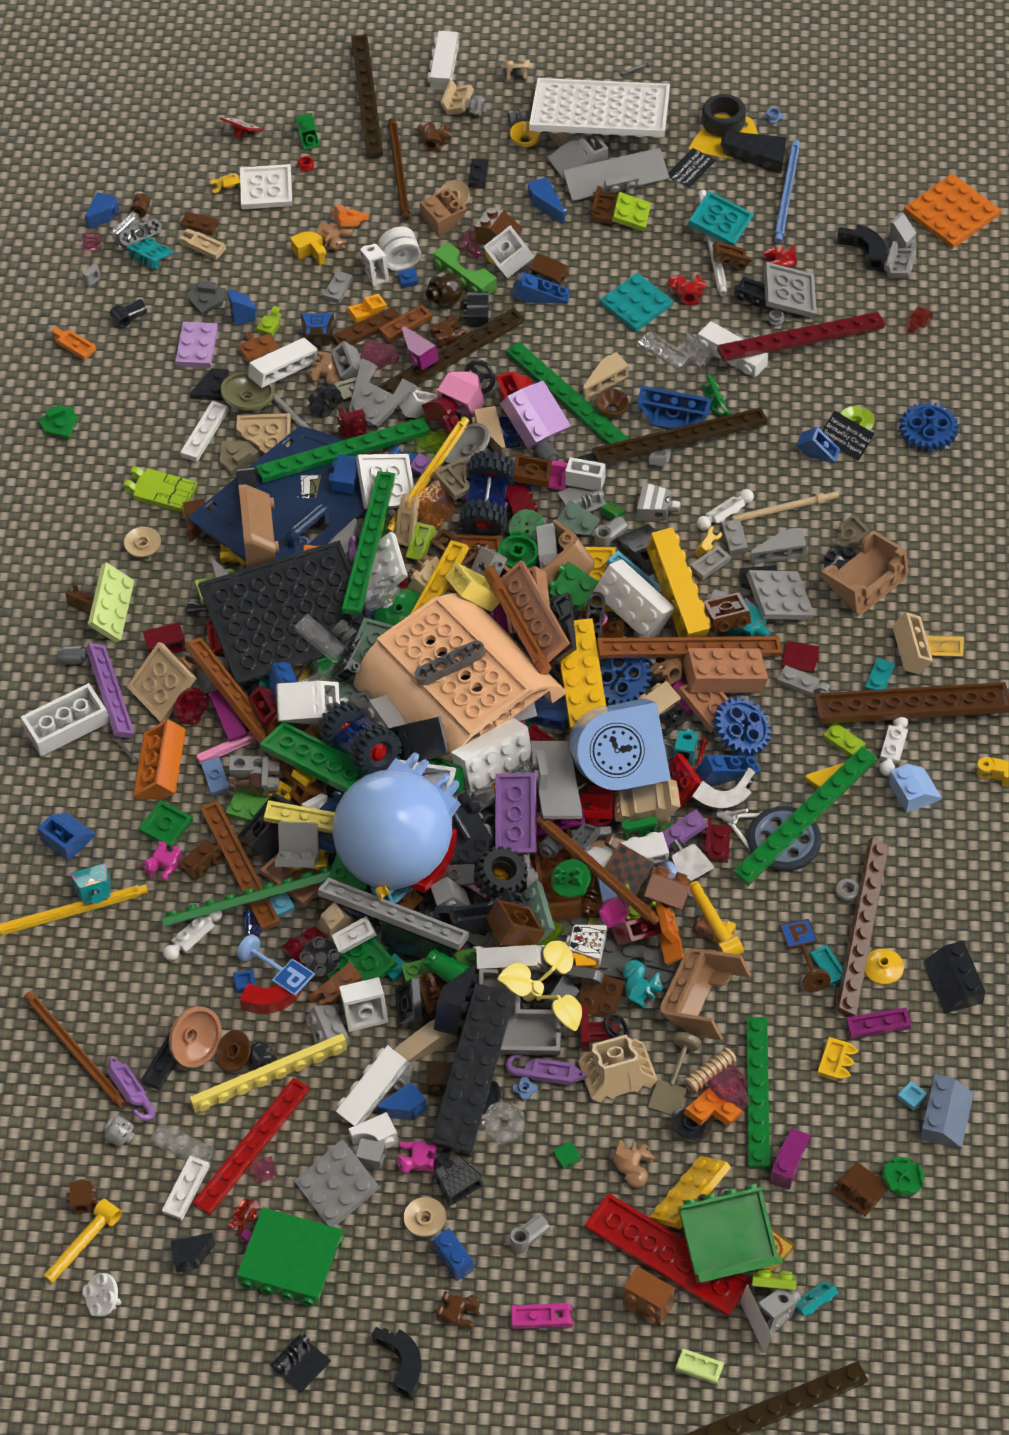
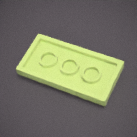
M106 562L101 565L88 625L117 643L122 638L134 580Z

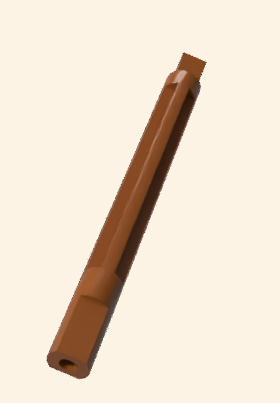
M487 566L483 572L485 579L499 600L539 674L547 675L552 667L539 648L494 566Z

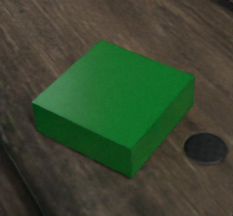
M571 1141L553 1150V1155L563 1170L581 1161V1156Z

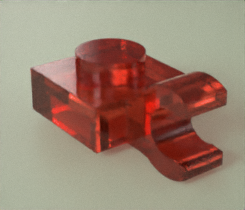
M918 306L909 317L908 325L910 327L907 331L914 334L919 326L925 328L932 320L933 313Z
M243 1199L233 1214L234 1220L229 1223L228 1229L234 1230L238 1226V1231L235 1235L241 1236V1233L246 1230L245 1223L250 1222L256 1216L261 1204L255 1199Z

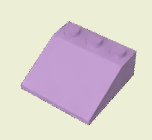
M544 381L520 389L507 396L500 403L528 450L536 446L540 441L547 440L571 427Z

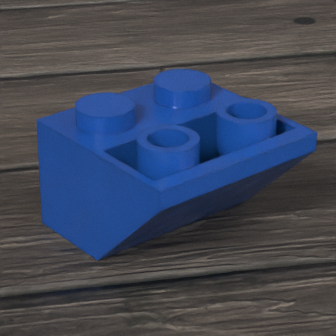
M69 813L50 815L37 828L40 840L67 861H70L96 836L92 830Z

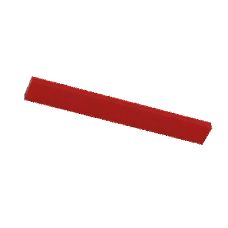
M294 1077L192 1202L193 1206L211 1216L310 1092V1087Z

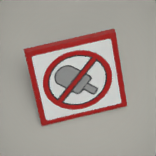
M220 117L219 119L235 125L236 128L234 129L233 136L243 138L244 129L248 131H263L262 128L236 118Z

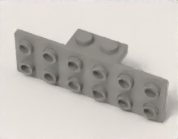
M660 148L563 171L573 202L591 198L593 192H596L597 186H601V193L609 194L669 179Z
M531 741L532 770L536 773L542 818L582 819V809L569 741Z

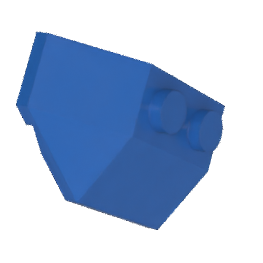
M641 385L637 403L652 425L673 429L698 423L707 418L711 398Z

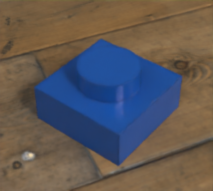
M414 268L397 271L401 288L419 285Z

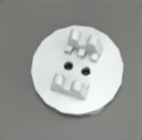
M108 1273L94 1275L88 1282V1285L83 1287L82 1293L92 1316H106L116 1309L115 1305L121 1304V1300L118 1299L117 1283Z

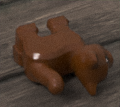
M447 316L445 322L435 326L430 325V334L432 338L437 339L436 344L439 349L467 334L466 329H461L458 332L453 330L461 327L459 324L460 317Z
M444 1291L442 1296L443 1305H438L436 1320L446 1322L450 1326L472 1329L474 1327L473 1322L462 1319L464 1311L480 1315V1303L477 1300V1296L470 1295L463 1298L450 1295L447 1291Z

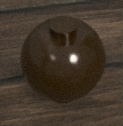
M439 272L430 279L428 288L425 291L426 297L430 302H434L437 305L451 306L462 295V281L452 272Z

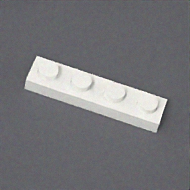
M215 401L210 403L181 450V457L198 462L228 413L229 408L227 405Z

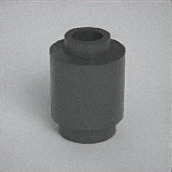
M543 440L535 446L536 455L539 459L559 460L560 456L550 442Z
M82 645L58 648L59 663H64V665L83 664V660H86V649H82Z
M549 834L539 844L540 853L546 858H554L563 848Z

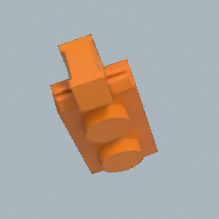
M54 327L51 330L52 338L55 339L58 345L84 361L96 351L94 344L70 329L62 331L58 327Z

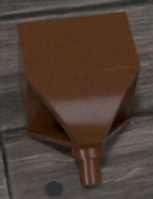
M497 900L486 917L488 928L497 947L537 945L545 933L531 907Z

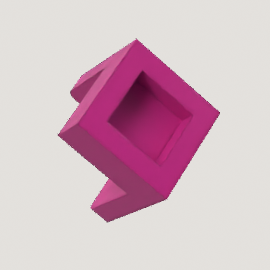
M552 461L548 488L565 490L567 486L565 471L568 463Z
M617 896L604 900L599 913L607 928L625 923L630 910L626 902Z

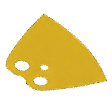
M727 114L714 115L717 118H731ZM746 117L748 126L740 132L758 134L753 120ZM704 127L699 131L689 149L694 148L704 154L732 158L723 155L724 148H721L722 137L712 135Z

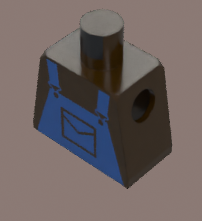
M301 313L303 337L314 345L318 351L322 350V346H329L335 328L334 313Z

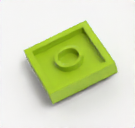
M619 192L612 221L644 232L651 202Z
M763 1268L758 1269V1272L753 1271L752 1286L796 1290V1275H792L791 1271L780 1270L779 1274L770 1273V1269Z

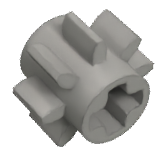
M473 96L472 100L468 99L466 107L470 108L469 113L481 115L482 111L486 112L488 104L484 103L485 99Z

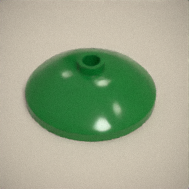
M396 589L385 594L375 606L374 620L395 626L411 614L421 594L411 589Z

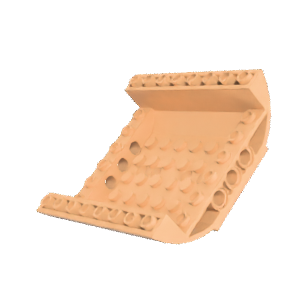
M459 593L446 594L441 597L437 595L379 636L361 661V669L356 673L353 684L359 692L368 691L372 699L387 695L407 723L440 716L450 755L441 756V758L452 763V751L509 721L543 695L551 703H554L567 693L549 673L547 675L539 674L530 655L481 606L463 598ZM428 640H435V643L431 645L426 644ZM475 640L481 641L484 644L485 656L482 659L429 685L417 683L415 677L416 669L441 657L438 656L439 652L449 653ZM456 656L454 661L460 662L464 657ZM440 664L436 669L444 670L447 666ZM463 675H470V676H471V677H470L469 679H467V680H462V679H461V677H462ZM475 687H482V690L479 692L472 691Z

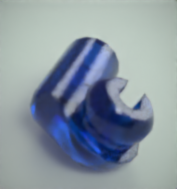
M243 912V930L249 935L252 934L259 937L262 929L253 922V912Z

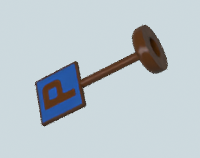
M809 919L780 925L788 949L801 946L810 972L804 976L802 981L805 990L818 992L826 988L831 982L830 975L824 969L814 968L805 946L817 943Z

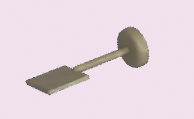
M675 1032L673 1037L674 1043L681 1047L682 1050L670 1083L658 1079L648 1105L649 1109L671 1116L675 1110L681 1108L687 1088L675 1085L686 1051H696L702 1044L699 1038L685 1032Z

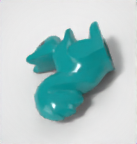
M630 960L624 965L622 972L624 973L623 977L627 979L625 984L626 998L645 1009L646 1004L644 1000L646 997L655 999L656 997L652 991L660 993L663 990L660 974L657 972L650 981L643 979L646 971L642 962Z

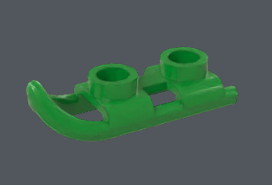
M707 375L709 385L706 387L705 384H702L701 387L706 398L714 396V399H711V410L719 416L730 415V412L724 405V396L718 391L719 384L715 382L711 375ZM719 406H720V407L722 408V410L724 411V413H721V412L717 411L716 409H718Z

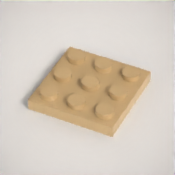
M158 642L127 688L160 722H163L174 711L177 697L185 689L191 687L196 677L163 643Z

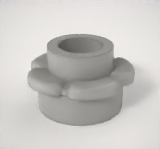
M773 309L767 316V320L772 325L782 324L784 322V314L779 309Z

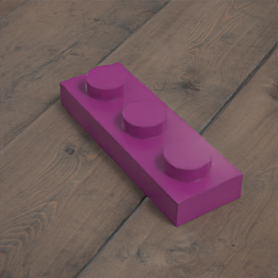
M907 1007L846 1018L851 1039L911 1029Z

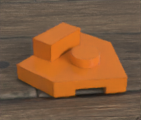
M334 205V209L331 211V215L341 227H357L361 221L366 222L369 220V214L354 209H345L343 205Z

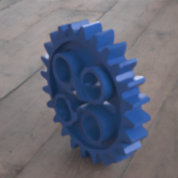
M929 401L927 405L920 402L919 407L914 404L913 409L908 407L907 412H903V417L900 419V435H904L903 440H908V445L914 444V449L919 446L921 451L927 448L928 452H930L931 448H934L937 452L938 447L944 450L945 445L950 446L951 441H955V437L958 435V419L954 418L955 413H950V408L944 410V405L937 407V402L934 405H931Z
M646 658L599 659L605 701L609 700V706L614 702L620 704L634 701L635 698L638 699L640 697V694L647 695L644 688L650 689V685L647 682L652 681V677L648 676L652 674V671L647 669L650 667L649 662L644 663ZM617 661L624 662L621 667L614 666ZM634 671L639 672V675L635 678L629 676ZM624 674V677H625V678L620 677V678L618 679V677H617L618 675H619V676H622V675ZM606 676L612 677L610 682L603 681ZM622 686L628 688L624 693L618 691Z
M737 696L735 699L730 697L728 700H724L716 708L717 711L713 714L715 718L712 720L716 725L712 729L718 731L715 737H721L719 743L724 742L726 744L724 749L730 747L732 754L737 751L738 756L744 753L748 757L750 754L754 756L756 753H760L768 745V742L771 740L769 735L772 733L768 728L772 724L766 723L769 717L763 716L765 710H758L759 704L753 706V700L747 703L746 697L740 700L739 696Z

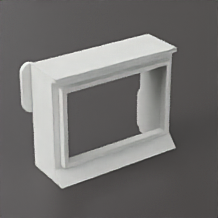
M546 945L492 948L473 947L477 952V969L506 968L514 963H522L529 968L531 973L535 971L547 972L548 967L543 956V950Z

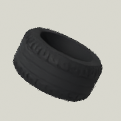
M719 94L712 96L706 100L702 107L703 127L712 135L725 137L726 131L740 132L745 125V105L739 98L733 95ZM720 112H727L733 114L734 116L731 118L722 119L717 118L713 115Z

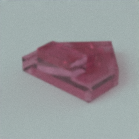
M370 340L366 341L360 356L361 360L363 358L378 366L376 370L399 361V355L391 344Z
M734 1064L712 1077L706 1083L721 1100L743 1107L749 1104L748 1095H746L747 1079Z

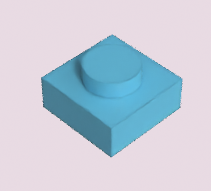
M287 892L269 899L279 918L295 911V907Z
M910 1081L898 1094L897 1098L914 1111L927 1097V1093Z

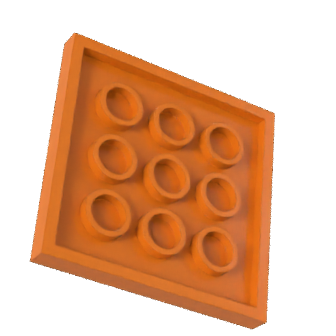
M950 174L904 207V212L952 249L1000 216L1002 211L954 174Z

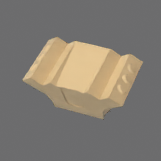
M675 780L629 788L627 791L617 790L613 795L615 820L623 822L626 819L633 822L644 817L656 816L658 827H660L661 824H669L670 815L681 807L677 781Z
M627 1035L592 1044V1051L584 1053L578 1060L581 1071L586 1074L585 1082L591 1099L599 1103L606 1096L614 1099L616 1096L635 1091L638 1093L643 1085L651 1089L658 1080L644 1042L637 1039L631 1040Z

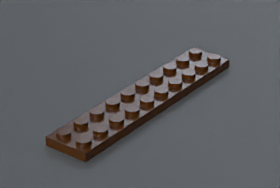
M1006 682L815 693V704L819 724L893 720L899 717L909 719L1009 713V693Z

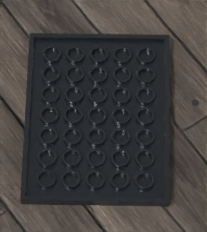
M340 540L198 583V588L228 666L238 685L270 676L273 663L286 662L291 664V668H296L304 665L310 659L318 660L340 654L346 646L339 637L331 634L333 628L344 619L350 628L359 631L364 617L371 619L365 602L361 616L342 614V606L352 569ZM355 638L347 645V647H349V645L355 640Z

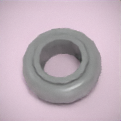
M843 879L838 882L836 894L841 900L853 901L857 898L859 884L856 881ZM850 887L853 889V892L846 893L842 889Z

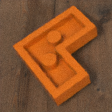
M709 1087L685 1109L684 1114L700 1126L713 1115L729 1127L741 1116L742 1110Z

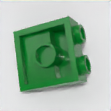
M568 561L566 565L562 563L557 571L559 574L556 581L552 580L548 586V590H550L549 596H557L559 598L565 592L569 593L572 603L579 609V614H581L588 602L589 596L593 593L599 581Z

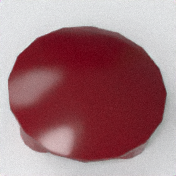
M198 688L185 689L177 697L174 705L176 718L184 724H198L205 708L209 704V699Z

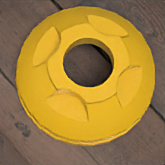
M522 121L512 126L510 137L517 146L529 148L539 141L541 132L529 131L530 122ZM523 138L530 139L529 142H522L521 140Z

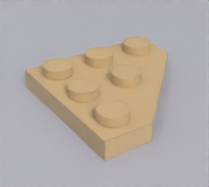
M291 413L237 415V434L265 454L291 433ZM291 441L287 442L285 446L289 447L291 445Z

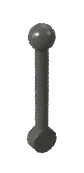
M648 61L644 65L628 70L623 69L620 71V75L626 76L627 73L645 67L650 68L652 67V62Z
M114 736L113 742L123 749L131 759L132 764H136L138 758L133 757L121 742L120 737Z

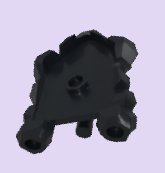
M467 790L458 795V801L461 805L452 816V828L457 830V839L449 865H460L462 862V864H475L477 866L487 850L490 851L491 848L489 846L495 844V829L483 821L484 817L479 812L481 807L479 802L475 800V794L471 790Z

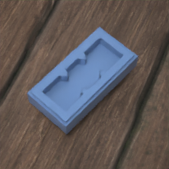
M217 757L201 762L211 796L229 792L228 781L220 758Z

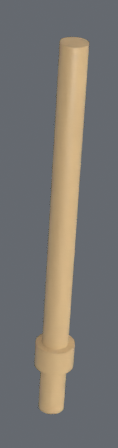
M838 491L827 494L819 493L815 494L814 497L733 515L732 520L740 519V521L816 503L820 505L826 501L839 498Z

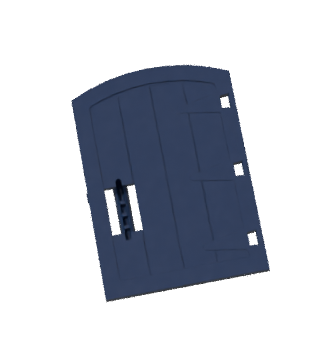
M298 426L249 467H254L256 488L268 493L270 498H274L275 509H271L274 541H278L279 545L276 559L302 552L304 547L299 544L300 535L318 520L323 518V523L329 527L307 545L322 546L328 544L354 518L358 520L368 509H364L359 476H357L352 495L331 490L329 475L334 473V470H332L333 463L266 483L261 482L256 472V466L342 440L312 428ZM291 441L292 444L289 447H286L285 444ZM321 475L317 497L302 498L301 476ZM236 477L187 518L189 522L246 562L242 515L240 513ZM214 504L216 507L209 511L207 508Z

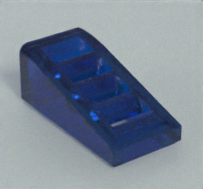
M508 416L499 417L505 447H520L521 437Z

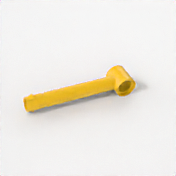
M694 881L690 883L691 894L720 941L718 944L719 952L737 955L744 953L740 939L737 936L731 938L699 882Z
M102 1199L94 1209L93 1214L96 1217L46 1271L43 1278L50 1284H53L106 1224L113 1226L118 1222L122 1215V1211L108 1200Z

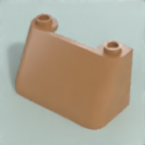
M874 530L862 539V552L838 570V567L835 565H830L822 571L823 580L851 610L858 614H863L903 582L908 575L907 550Z

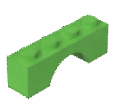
M449 242L433 252L434 266L442 271L452 272L457 275L462 281V287H465L470 292L488 291L490 295L497 290V277L486 269L472 271L460 266V250Z

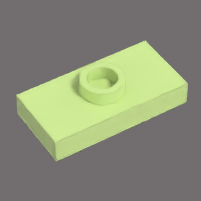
M682 1349L675 1371L717 1385L724 1362Z

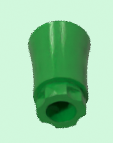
M436 949L428 954L424 962L426 968L430 969L432 973L440 977L447 984L471 967Z

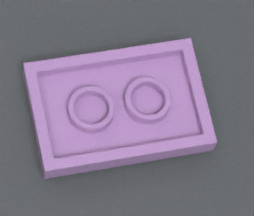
M183 322L175 360L176 366L211 368L218 323Z

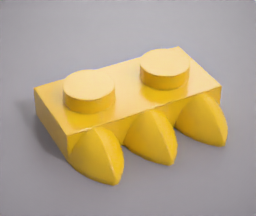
M829 1037L817 1076L834 1081L850 1077L851 1074L843 1067L854 1065V1061L847 1055L858 1053V1049L851 1043Z

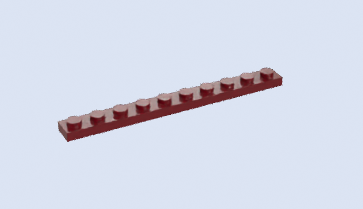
M873 312L717 345V352L723 362L883 329L885 322L879 312Z

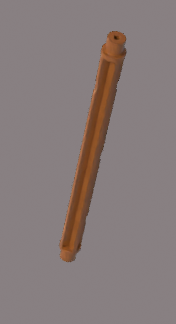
M542 814L536 819V822L541 825V828L559 842L577 860L583 862L596 877L647 922L650 921L655 926L660 921V918L655 915V912L637 898L633 892L550 819H543Z
M31 991L27 992L24 998L28 1001V1005L44 1020L111 1098V1101L119 1108H123L127 1103L123 1095L117 1091L39 1000V997Z

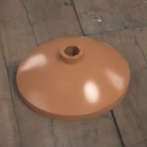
M202 1006L191 1007L178 1016L170 1031L169 1047L173 1058L179 1064L191 1068L199 1067L207 1063L214 1056L222 1036V1028L218 1016L212 1010Z

